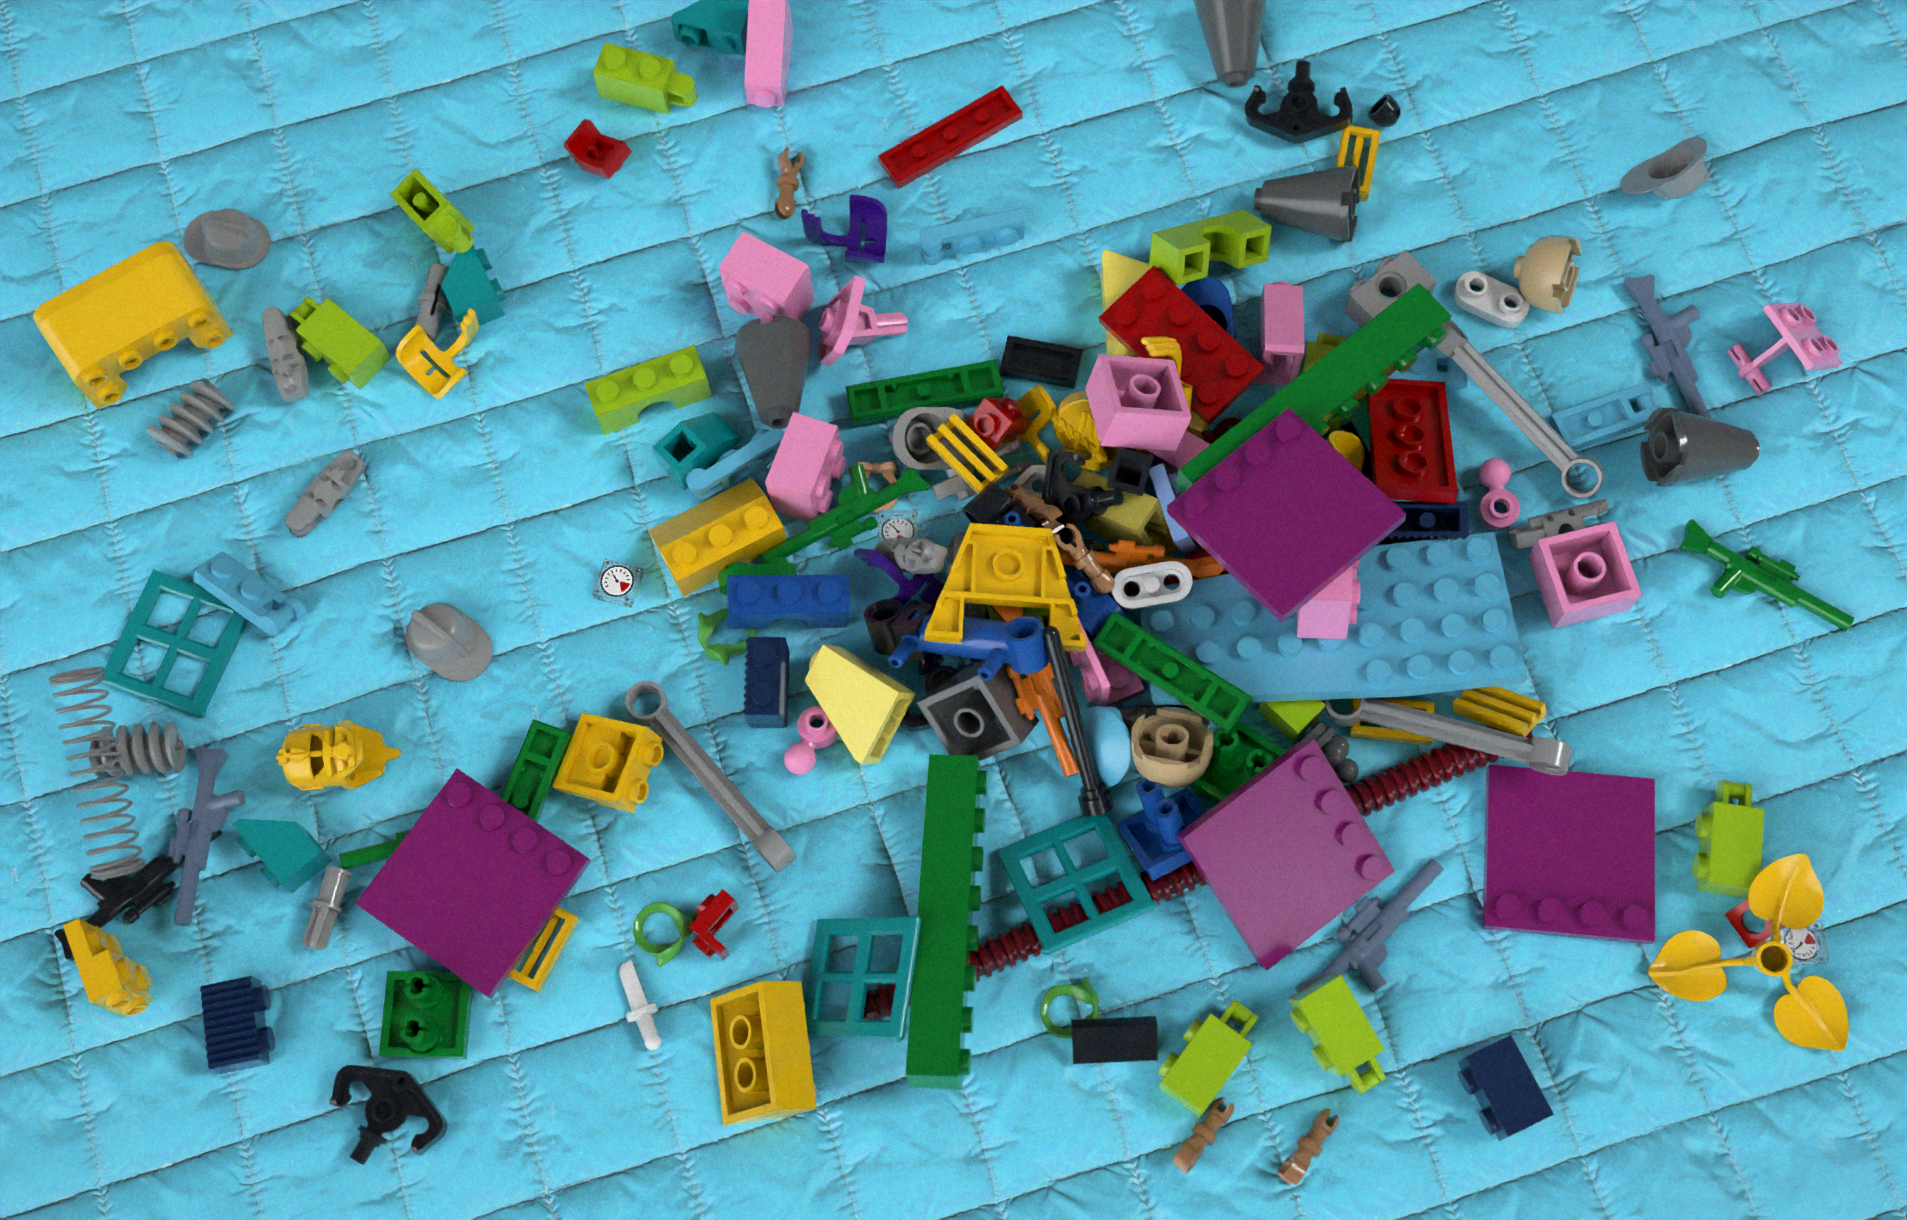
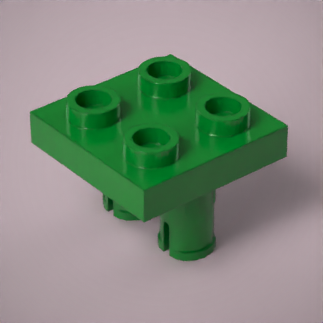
M1238 721L1231 733L1226 732L1222 728L1214 733V746L1210 764L1204 774L1188 786L1215 804H1218L1287 751Z
M387 971L379 1056L383 1058L467 1059L473 986L453 972Z

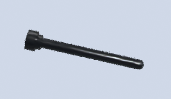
M1048 626L1043 631V638L1083 787L1080 789L1081 795L1078 797L1079 805L1083 816L1102 815L1114 807L1111 793L1098 780L1059 630L1054 626Z

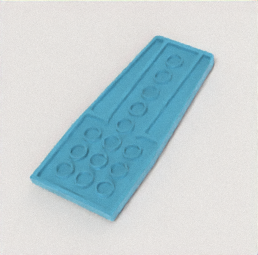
M1495 532L1472 534L1465 540L1461 537L1457 540L1451 537L1449 540L1446 538H1441L1440 540L1429 539L1373 547L1360 558L1359 568H1357V580H1360V603L1357 605L1356 624H1349L1347 639L1297 638V611L1281 623L1230 573L1193 580L1189 594L1179 602L1139 609L1141 628L1252 696V702L1403 697L1525 683L1527 678ZM1179 583L1166 585L1165 587L1169 590H1175L1179 587ZM1149 683L1151 700L1155 705H1184Z

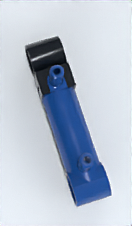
M994 482L988 484L962 509L971 523L1037 528V523L1018 504L1015 505L1006 492ZM1063 565L1066 574L1065 580L1071 599H1074L1078 612L1077 616L1089 641L1092 643L1113 610L1125 618L1126 615L1107 593L1097 592L1089 580L1075 566Z
M884 599L871 604L864 612V619L873 649L879 654L890 655L888 661L895 668H901L908 658L925 661L930 653L979 659L985 661L979 668L978 674L981 679L990 681L1003 663L1010 664L1011 669L1017 673L1031 674L1044 669L1050 662L1043 638L1042 622L1033 616H1022L1009 622L963 616V635L960 644L924 641L925 629L935 609L934 604L909 601L903 609L902 604L898 600Z

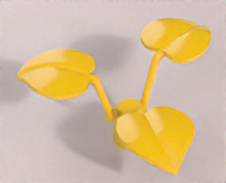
M1793 854L1777 859L1763 868L1753 879L1748 891L1749 908L1756 917L1772 920L1771 940L1758 943L1753 948L1751 957L1720 959L1721 948L1712 936L1702 931L1686 930L1672 936L1663 945L1648 968L1650 978L1659 987L1674 996L1691 1001L1713 999L1726 989L1727 977L1722 967L1753 965L1762 974L1775 977L1781 976L1784 986L1789 993L1778 998L1774 1005V1023L1780 1034L1788 1041L1802 1047L1838 1052L1844 1051L1846 1048L1849 1022L1846 1006L1841 994L1832 983L1815 975L1803 978L1795 987L1792 984L1789 972L1793 963V956L1790 949L1781 943L1780 923L1786 928L1801 930L1815 923L1823 911V889L1806 854Z

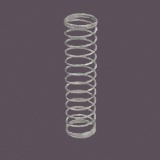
M101 666L52 675L48 679L50 685H64L100 677V679L94 682L53 693V697L104 693L97 698L57 709L56 713L86 709H108L95 716L59 726L60 729L86 725H111L101 731L66 740L62 743L67 745L95 740H114L113 743L104 747L66 758L67 761L95 756H118L107 763L69 774L72 777L94 772H122L110 779L72 790L73 792H80L102 787H125V789L110 796L76 805L77 808H83L101 803H128L126 806L113 812L81 819L79 822L85 824L109 818L132 819L113 829L83 836V839L86 840L116 833L135 834L132 838L121 843L86 852L87 855H94L115 849H138L136 853L121 860L91 866L89 869L91 870L90 874H92L91 878L97 880L124 876L139 871L146 866L144 863L145 859L135 858L143 851L142 848L137 845H127L139 836V832L135 830L124 829L134 823L136 817L130 814H119L133 804L129 799L116 798L127 792L129 786L124 783H110L121 778L126 773V770L122 768L108 767L117 763L123 756L118 752H102L114 747L119 742L117 737L99 736L111 731L116 726V723L107 720L93 721L108 715L113 709L108 705H89L109 695V691L104 689H86L106 679L105 672L103 671L104 668Z

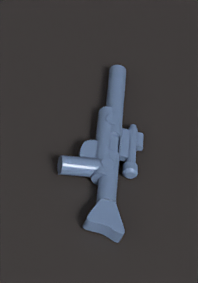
M1651 274L1641 278H1625L1622 287L1641 305L1659 344L1654 346L1652 334L1646 333L1640 337L1642 346L1646 347L1652 360L1648 367L1654 379L1660 377L1663 383L1669 382L1668 374L1672 373L1690 412L1711 419L1695 384L1699 377L1685 349L1692 338L1688 324L1700 318L1698 309L1694 305H1690L1671 317L1669 314L1663 315L1654 297V275Z
M200 746L195 748L200 774L193 814L188 808L178 810L177 819L179 823L176 839L170 840L168 856L174 859L173 863L178 864L182 856L185 855L174 924L179 926L191 925L199 873L206 870L212 832L218 831L224 826L227 820L228 809L244 805L246 801L245 795L240 789L219 796L213 794L216 776L229 756L222 748L205 749Z
M1430 859L1382 910L1377 907L1381 900L1378 896L1372 897L1371 900L1365 896L1354 907L1358 913L1345 926H1341L1336 931V937L1342 942H1346L1351 937L1352 931L1358 935L1322 971V974L1299 984L1296 987V992L1301 991L1329 973L1343 975L1349 968L1353 971H1359L1373 993L1386 985V981L1377 970L1387 956L1386 946L1383 942L1409 916L1406 909L1443 871L1442 866L1434 859Z

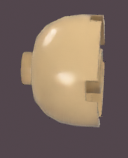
M1563 235L1546 236L1529 246L1525 256H1518L1514 266L1513 277L1519 279V289L1523 298L1535 308L1562 315L1564 313L1562 307H1568L1580 268L1574 267L1573 255L1581 256V241L1578 238Z
M1162 707L1156 709V715L1149 716L1146 719L1145 714H1143L1132 726L1131 753L1133 763L1141 776L1149 781L1160 783L1162 787L1179 788L1190 785L1199 779L1209 766L1213 751V731L1211 727L1208 730L1202 724V717L1197 713L1183 708Z

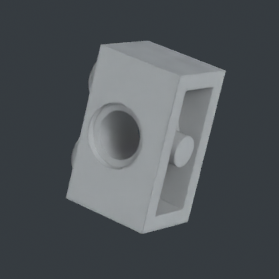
M1404 250L1396 258L1389 256L1383 260L1376 268V274L1369 280L1360 279L1351 287L1347 293L1349 299L1344 312L1361 328L1417 283H1420L1432 295L1437 280L1414 257ZM1380 291H1390L1395 297H1386Z

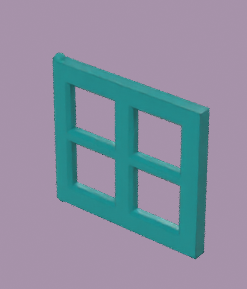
M153 569L104 669L106 679L101 684L198 718L205 717L207 714L206 709L249 620L200 585ZM162 591L192 600L176 634L147 624ZM202 605L232 614L216 648L187 638ZM139 639L168 649L152 683L123 674ZM179 653L209 663L193 697L163 688Z
M1106 813L1092 817L1078 816L997 850L1006 873L1042 945L1040 952L1043 955H1049L1155 910L1158 906L1157 901L1151 899ZM1096 830L1109 857L1076 870L1063 843ZM1053 848L1066 875L1033 889L1020 861ZM1118 872L1133 901L1099 915L1085 886ZM1075 891L1088 920L1055 933L1041 904Z
M914 914L912 917L817 919L804 1000L808 1037L894 1039L898 1043L904 1039L921 926L920 915ZM903 935L898 971H870L875 936ZM832 936H859L854 971H827ZM825 983H852L846 1020L819 1019ZM868 984H896L890 1020H863Z

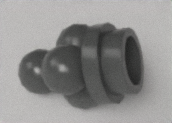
M1320 721L1298 743L1307 736L1314 738L1330 765L1334 768L1340 781L1345 783L1354 781L1358 776L1359 769L1355 761L1345 758L1350 750L1347 739L1335 735L1337 731L1332 725L1327 727Z

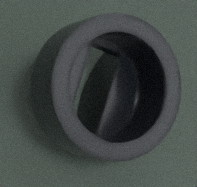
M1386 94L1371 107L1368 117L1380 127H1391L1400 117L1401 108L1390 94Z

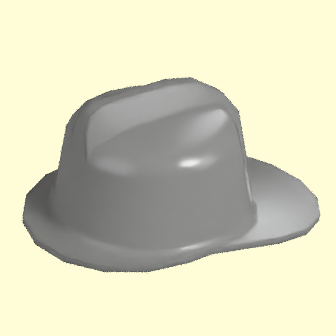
M1692 137L1642 162L1623 177L1621 190L1627 194H1641L1653 191L1660 198L1677 199L1691 193L1710 178V173L1703 159L1707 150V142L1701 137Z
M237 209L208 211L200 214L189 223L183 236L185 251L192 259L231 269L254 267L265 258L271 243L268 229L262 222Z
M950 407L911 408L899 416L893 427V433L889 435V441L893 443V449L898 459L907 467L918 470H946L950 466L926 443V438L930 434L934 435L942 423L945 425L953 413L965 424L970 419V416L961 410ZM956 429L951 431L975 454L976 449ZM945 438L940 441L960 463L967 461Z
M433 603L420 610L415 609L412 612V618L407 625L405 635L407 646L414 656L450 681L460 682L477 678L487 669L492 659L493 646L486 631L470 617L447 603Z

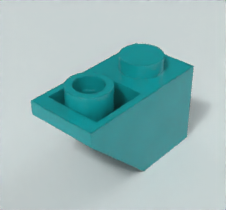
M699 0L672 14L670 21L675 41L690 47L702 46L712 48L723 54L735 53L745 55L749 0Z
M474 245L465 253H456L441 284L459 325L463 321L464 316L467 315L469 308L476 312L479 326L505 315L500 301L505 300L506 297L497 278L489 280L486 271L492 269V266L484 249L476 250Z
M712 412L681 421L652 448L659 466L686 490L689 488L686 476L692 469H708L718 461L721 455L731 450L742 439L720 416Z
M238 819L233 823L234 827L241 834L236 841L251 858L258 855L265 864L260 871L275 888L282 885L294 893L332 862V859L310 832L298 822Z

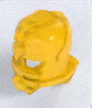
M1086 391L1069 394L1059 404V409L1055 410L1051 416L1052 426L1055 428L1054 433L1057 439L1066 448L1091 453L1090 460H1085V464L1080 466V468L1099 471L1111 467L1117 447L1100 445Z
M345 719L338 721L334 725H322V723L306 724L291 730L284 738L282 749L278 751L275 759L278 760V765L283 767V772L288 782L301 791L325 790V787L342 786L346 790H354L384 775L386 763L389 760L399 758L402 752L399 749L387 747L380 732L353 724L351 720Z

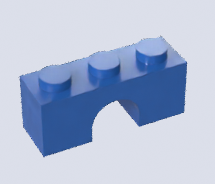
M849 574L728 575L727 629H767L769 622L783 618L804 620L807 622V628H847L850 615Z

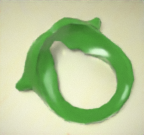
M727 608L708 616L703 613L698 614V640L709 659L720 661L724 666H727L730 658L746 653L745 648L747 645L745 641L739 644H708L707 639L717 628L719 622L727 618ZM748 629L747 639L749 637H756V629Z
M654 902L638 913L633 927L635 942L643 951L656 957L657 965L662 967L678 955L682 942L687 940L692 934L689 926L696 919L697 914L696 912L685 914L667 902ZM664 912L673 918L680 934L679 939L674 944L669 946L665 944L654 945L644 938L643 924L651 914Z
M1087 976L1083 977L1080 984L1054 986L1045 994L1041 1002L1040 1015L1042 1023L1048 1032L1058 1038H1072L1071 1028L1057 1027L1049 1019V1005L1057 996L1068 995L1079 1001H1084V1003L1092 1004L1093 1011L1085 1019L1100 1018L1098 1010L1099 997Z

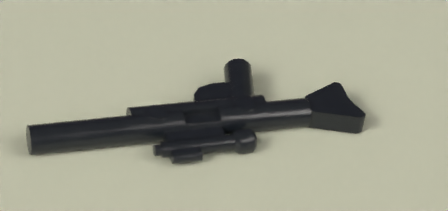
M221 829L212 832L211 842L223 833ZM161 853L131 877L124 875L108 878L103 882L100 879L91 878L92 874L88 873L83 877L80 885L99 900L97 904L100 908L84 921L101 929L135 902L137 906L130 908L124 913V918L127 922L134 923L153 904L157 903L161 906L174 896L171 890L176 885L173 880L165 884L163 879L184 864L185 855L176 864L173 863L174 859L171 856H165ZM64 928L56 930L54 934L62 944L65 959L74 961L75 959Z

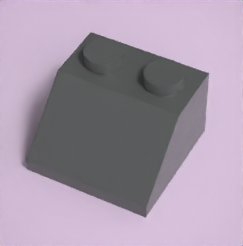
M981 660L964 668L917 701V705L949 755H978L979 761L1022 744L1039 722L1035 713V719L1030 721L1025 714L1019 715L1014 702L1019 696L1013 680L1008 676L1004 663L993 679L986 681L981 679L978 674L979 668L985 661Z

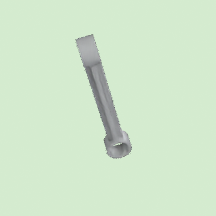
M1450 319L1445 329L1448 334L1436 348L1447 357L1452 358L1562 472V485L1570 495L1578 498L1593 495L1602 486L1605 474L1601 463L1590 456H1579L1468 342L1469 340L1464 332ZM1576 464H1588L1596 470L1598 481L1594 488L1582 491L1573 487L1569 479V473Z
M642 681L633 685L625 699L627 710L633 720L642 726H651L663 738L668 747L751 841L759 854L777 874L793 862L797 856L773 827L769 826L669 711V701L663 689L652 681ZM648 692L658 694L661 698V704L654 713L650 715L635 713L634 704L639 696Z
M1359 698L1360 707L1351 715L1337 714L1330 705L1332 699L1324 700L1328 718L1337 725L1351 726L1363 720L1524 762L1531 769L1549 775H1566L1573 752L1571 746L1555 739L1546 737L1529 739L1375 698Z

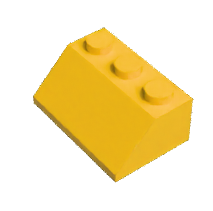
M752 477L648 530L683 597L718 580V574L725 570L726 565L735 562L749 564L762 557L761 553L787 540L781 521L766 494Z
M760 981L711 998L710 1007L723 1126L790 1117L817 1109L801 981Z

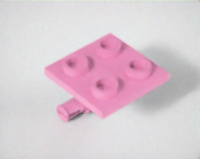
M1798 302L1768 304L1763 308V311L1783 338L1755 360H1752L1741 343L1734 345L1732 349L1727 351V354L1739 368L1737 374L1741 379H1747L1758 396L1772 388V385L1760 371V368L1790 348L1808 371L1838 368L1843 364L1837 355L1839 348L1828 335H1822L1814 324L1817 320L1813 312L1804 304L1800 305Z

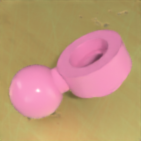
M1499 458L1486 460L1479 469L1480 481L1488 488L1489 492L1482 498L1477 510L1481 523L1487 528L1496 531L1509 528L1520 514V504L1517 497L1504 488L1511 477L1510 467L1504 460ZM1494 503H1503L1507 508V512L1504 514L1496 512Z
M821 706L810 707L800 715L797 728L801 742L791 745L784 754V764L787 770L795 775L809 773L816 763L814 750L832 745L839 735ZM816 720L824 722L819 728L811 727V724Z

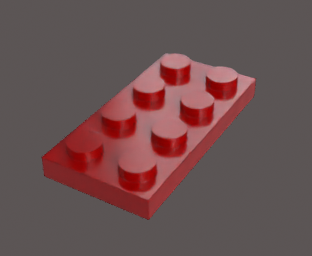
M1155 265L1099 316V323L1135 357L1168 360L1166 356H1150L1149 351L1146 350V345L1141 343V338L1164 336L1176 339L1182 352L1180 380L1193 386L1191 409L1207 425H1210L1265 373V367Z
M1388 378L1389 382L1377 394L1370 396L1367 393L1365 395L1373 484L1393 500L1455 504L1458 490L1445 382Z

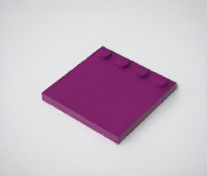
M1290 407L1167 505V513L1281 623L1286 621L1405 522L1406 513Z
M1309 736L1305 737L1176 835L1257 963L1265 970H1269L1395 872V869L1318 743Z
M1489 764L1486 768L1482 929L1652 944L1655 942V779L1567 771V774L1563 776H1556L1526 767Z
M457 768L355 904L485 996L492 999L591 863V860Z

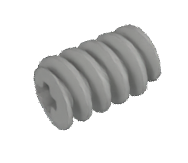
M203 377L205 385L197 381L190 383L194 396L186 392L179 394L184 407L174 403L168 406L173 418L165 415L157 417L162 430L153 426L147 428L149 436L177 460H179L177 456L179 452L190 457L193 455L187 444L189 441L199 445L204 443L198 433L200 430L213 434L214 429L209 422L211 418L222 423L225 421L220 412L222 407L230 411L236 409L233 403L216 386Z
M174 721L167 722L165 734H162L158 723H151L148 735H146L142 724H135L132 736H130L126 725H120L116 731V737L119 739L118 744L102 751L121 753L123 756L121 760L108 767L122 768L130 776L138 775L140 772L153 774L157 770L161 773H168L173 769L181 772L185 765V747L182 736L178 732ZM111 730V731L106 732V733H104V734H102V735H100V736H113V737H114V734H113V731ZM114 740L92 741L89 751L111 744ZM118 756L89 757L91 768L114 760ZM94 772V775L98 778L106 777L108 774L114 777L122 772Z

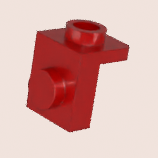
M584 119L564 142V147L582 170L608 179L621 168L622 163L632 152L624 141L602 135L593 122Z
M985 397L966 425L990 449L995 451L1006 435H1024L1032 422L1023 415L1024 408L1015 400L1009 397H1005V399Z
M724 889L716 896L710 894L704 899L696 911L699 916L689 926L693 934L697 936L692 943L710 959L715 953L723 960L728 957V950L714 936L740 908L736 900Z

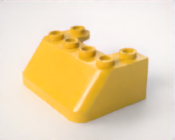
M169 241L155 243L41 304L33 314L37 327L76 386L98 409L105 405L114 404L122 398L123 393L127 389V384L120 373L137 368L144 360L161 351L170 350L184 338L188 337L198 348L213 349L220 346L225 339L234 335L207 287L178 247Z

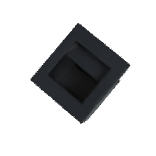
M1117 447L1107 479V487L1143 496L1153 455L1131 448Z

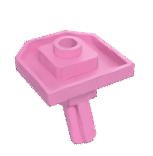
M855 275L828 302V307L821 316L819 330H822L817 350L819 363L831 367L844 355L848 345L868 344L876 337L905 334L907 332L908 318L902 312L875 314L873 308L861 304L866 279Z

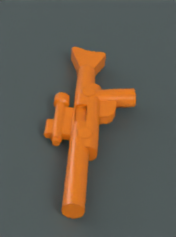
M1119 539L1118 543L1109 544L1108 549L1115 553L1094 551L1097 554L1095 560L1102 569H1107L1109 573L1118 574L1127 568L1167 561H1177L1184 564L1190 570L1191 575L1199 579L1218 576L1224 569L1212 556L1197 559L1163 557L1165 555L1164 545H1135V541ZM1058 548L1062 564L1074 566L1075 559L1067 551ZM1167 576V577L1164 579V585H1165V586H1166L1167 578H1171V576Z
M991 605V609L1002 621L1009 622L1023 616L1024 607ZM1050 662L1044 669L1026 674L1027 678L1022 680L1020 673L1013 671L1011 666L1008 667L1006 671L1009 678L1013 680L1019 698L1014 700L1019 715L1025 714L1030 721L1035 719L1034 710L1039 709L1065 778L1079 773L1080 770L1060 720L1064 717V713L1051 680L1054 676Z

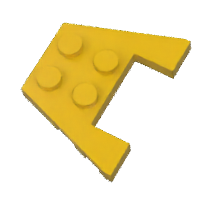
M970 523L944 588L937 600L934 612L925 629L924 641L961 644L964 603L1048 609V626H1054L1059 630L1064 651L1085 652L1087 640L1077 618L1078 612L1074 599H1071L1065 580V570L1052 529Z

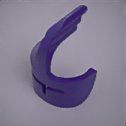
M862 195L849 196L850 230L847 236L833 235L823 231L820 217L808 214L806 209H802L803 230L808 240L823 246L847 247L845 251L846 262L884 263L887 242V210L879 200ZM864 222L866 224L865 241H874L875 243H864V252H860L861 224Z
M857 548L854 551V556L860 557L870 567L881 569L900 587L899 592L891 599L898 600L904 606L927 581L925 588L918 597L924 603L934 604L936 607L944 584L934 573L925 575L914 574L912 579L908 580L890 560H887L877 550Z

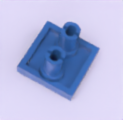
M1145 778L1136 785L1143 810L1115 825L1119 836L1153 881L1192 861L1176 835L1207 811L1188 787L1165 798L1161 784Z

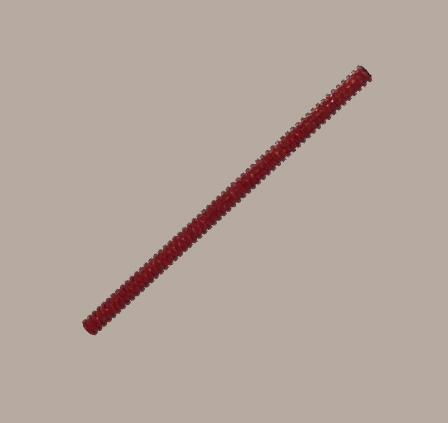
M1488 726V728L1495 729V730H1498V731H1502V730L1496 729V728H1494V727ZM1532 731L1528 733L1526 738H1533ZM1445 743L1442 745L1441 750L1435 747L1431 749L1430 754L1426 752L1421 753L1418 760L1415 757L1409 758L1407 764L1400 762L1396 764V769L1388 767L1385 769L1384 774L1376 772L1373 774V779L1367 776L1361 780V784L1355 781L1350 784L1349 789L1345 786L1344 788L1360 814L1367 817L1371 815V810L1379 812L1383 810V805L1391 807L1394 805L1395 800L1398 802L1405 801L1406 795L1412 798L1418 794V790L1424 793L1429 790L1430 785L1434 788L1441 785V780L1447 783L1452 780L1453 775L1459 778L1464 775V771L1471 773L1475 771L1476 766L1479 768L1485 767L1487 761L1490 763L1498 761L1499 756ZM1193 861L1153 881L1145 871L1140 872V878L1151 899L1156 900L1158 905L1161 899H1164L1166 902L1170 901L1173 894H1176L1178 897L1183 895V890L1185 889L1190 892L1195 890V885L1197 884L1201 887L1207 885ZM1122 881L1117 882L1116 887L1113 889L1110 886L1105 887V892L1101 894L1099 891L1093 892V897H1091L1099 915L1133 901ZM1075 901L1069 902L1068 908L1064 909L1063 906L1057 907V912L1054 914L1051 911L1045 912L1055 933L1088 920L1081 903L1076 904ZM1027 921L1021 923V928L1018 929L1012 926L1009 928V933L1006 934L1000 931L995 939H992L990 936L986 937L985 943L978 944V951L970 952V966H976V983L980 981V976L982 975L988 978L992 976V971L997 970L999 973L1003 972L1004 966L1008 964L1012 968L1016 966V961L1020 959L1022 962L1028 961L1029 955L1033 954L1034 957L1040 956L1042 945L1031 923L1028 924ZM876 984L877 988L872 991L869 987L867 988L863 1020H883L882 1018L886 1016L891 1018L896 984H886L884 986L883 984ZM910 994L909 1006H911V994Z

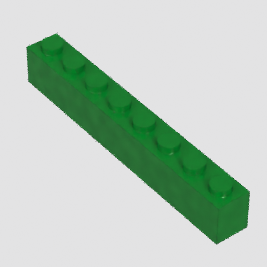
M1417 283L1178 470L1175 485L1182 493L1289 407L1320 436H1323L1330 428L1328 424L1338 416L1341 420L1348 417L1359 406V399L1367 393L1370 396L1377 394L1389 382L1387 377L1396 370L1400 373L1405 372L1418 359L1417 354L1425 347L1432 350L1438 346L1448 334L1445 329L1452 317L1451 314L1420 283Z
M929 754L917 912L921 918V926L912 981L905 1074L910 1088L962 1090L963 1075H970L971 1049H965V1033H973L974 1009L973 1007H967L968 992H975L976 966H970V952L978 951L979 928L978 925H972L973 911H980L981 886L975 885V872L983 871V846H977L978 833H985L986 810L985 808H979L980 795H987L988 771L981 770L978 755Z

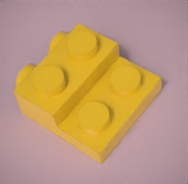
M582 712L552 787L562 793L593 800L604 807L634 814L637 804H642L648 796L649 785L646 780L652 766L659 765L663 758L664 749L661 744L663 738L646 726Z
M79 918L63 925L89 1002L125 1017L145 1011L149 1007L148 1003L152 1002L148 989L152 987V980L146 967L123 956L121 944L114 934L110 935L98 926H93Z

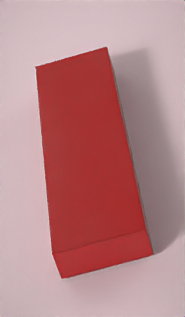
M1001 85L878 155L879 163L896 187L900 189L1021 120L1023 112L1005 87Z

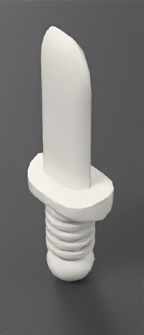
M629 960L620 966V978L632 1009L631 1012L626 1014L629 1023L637 1022L642 1039H645L646 1048L657 1050L661 1045V1038L657 1035L658 1030L652 1014L656 1013L658 1009L656 1003L648 1005L633 962Z

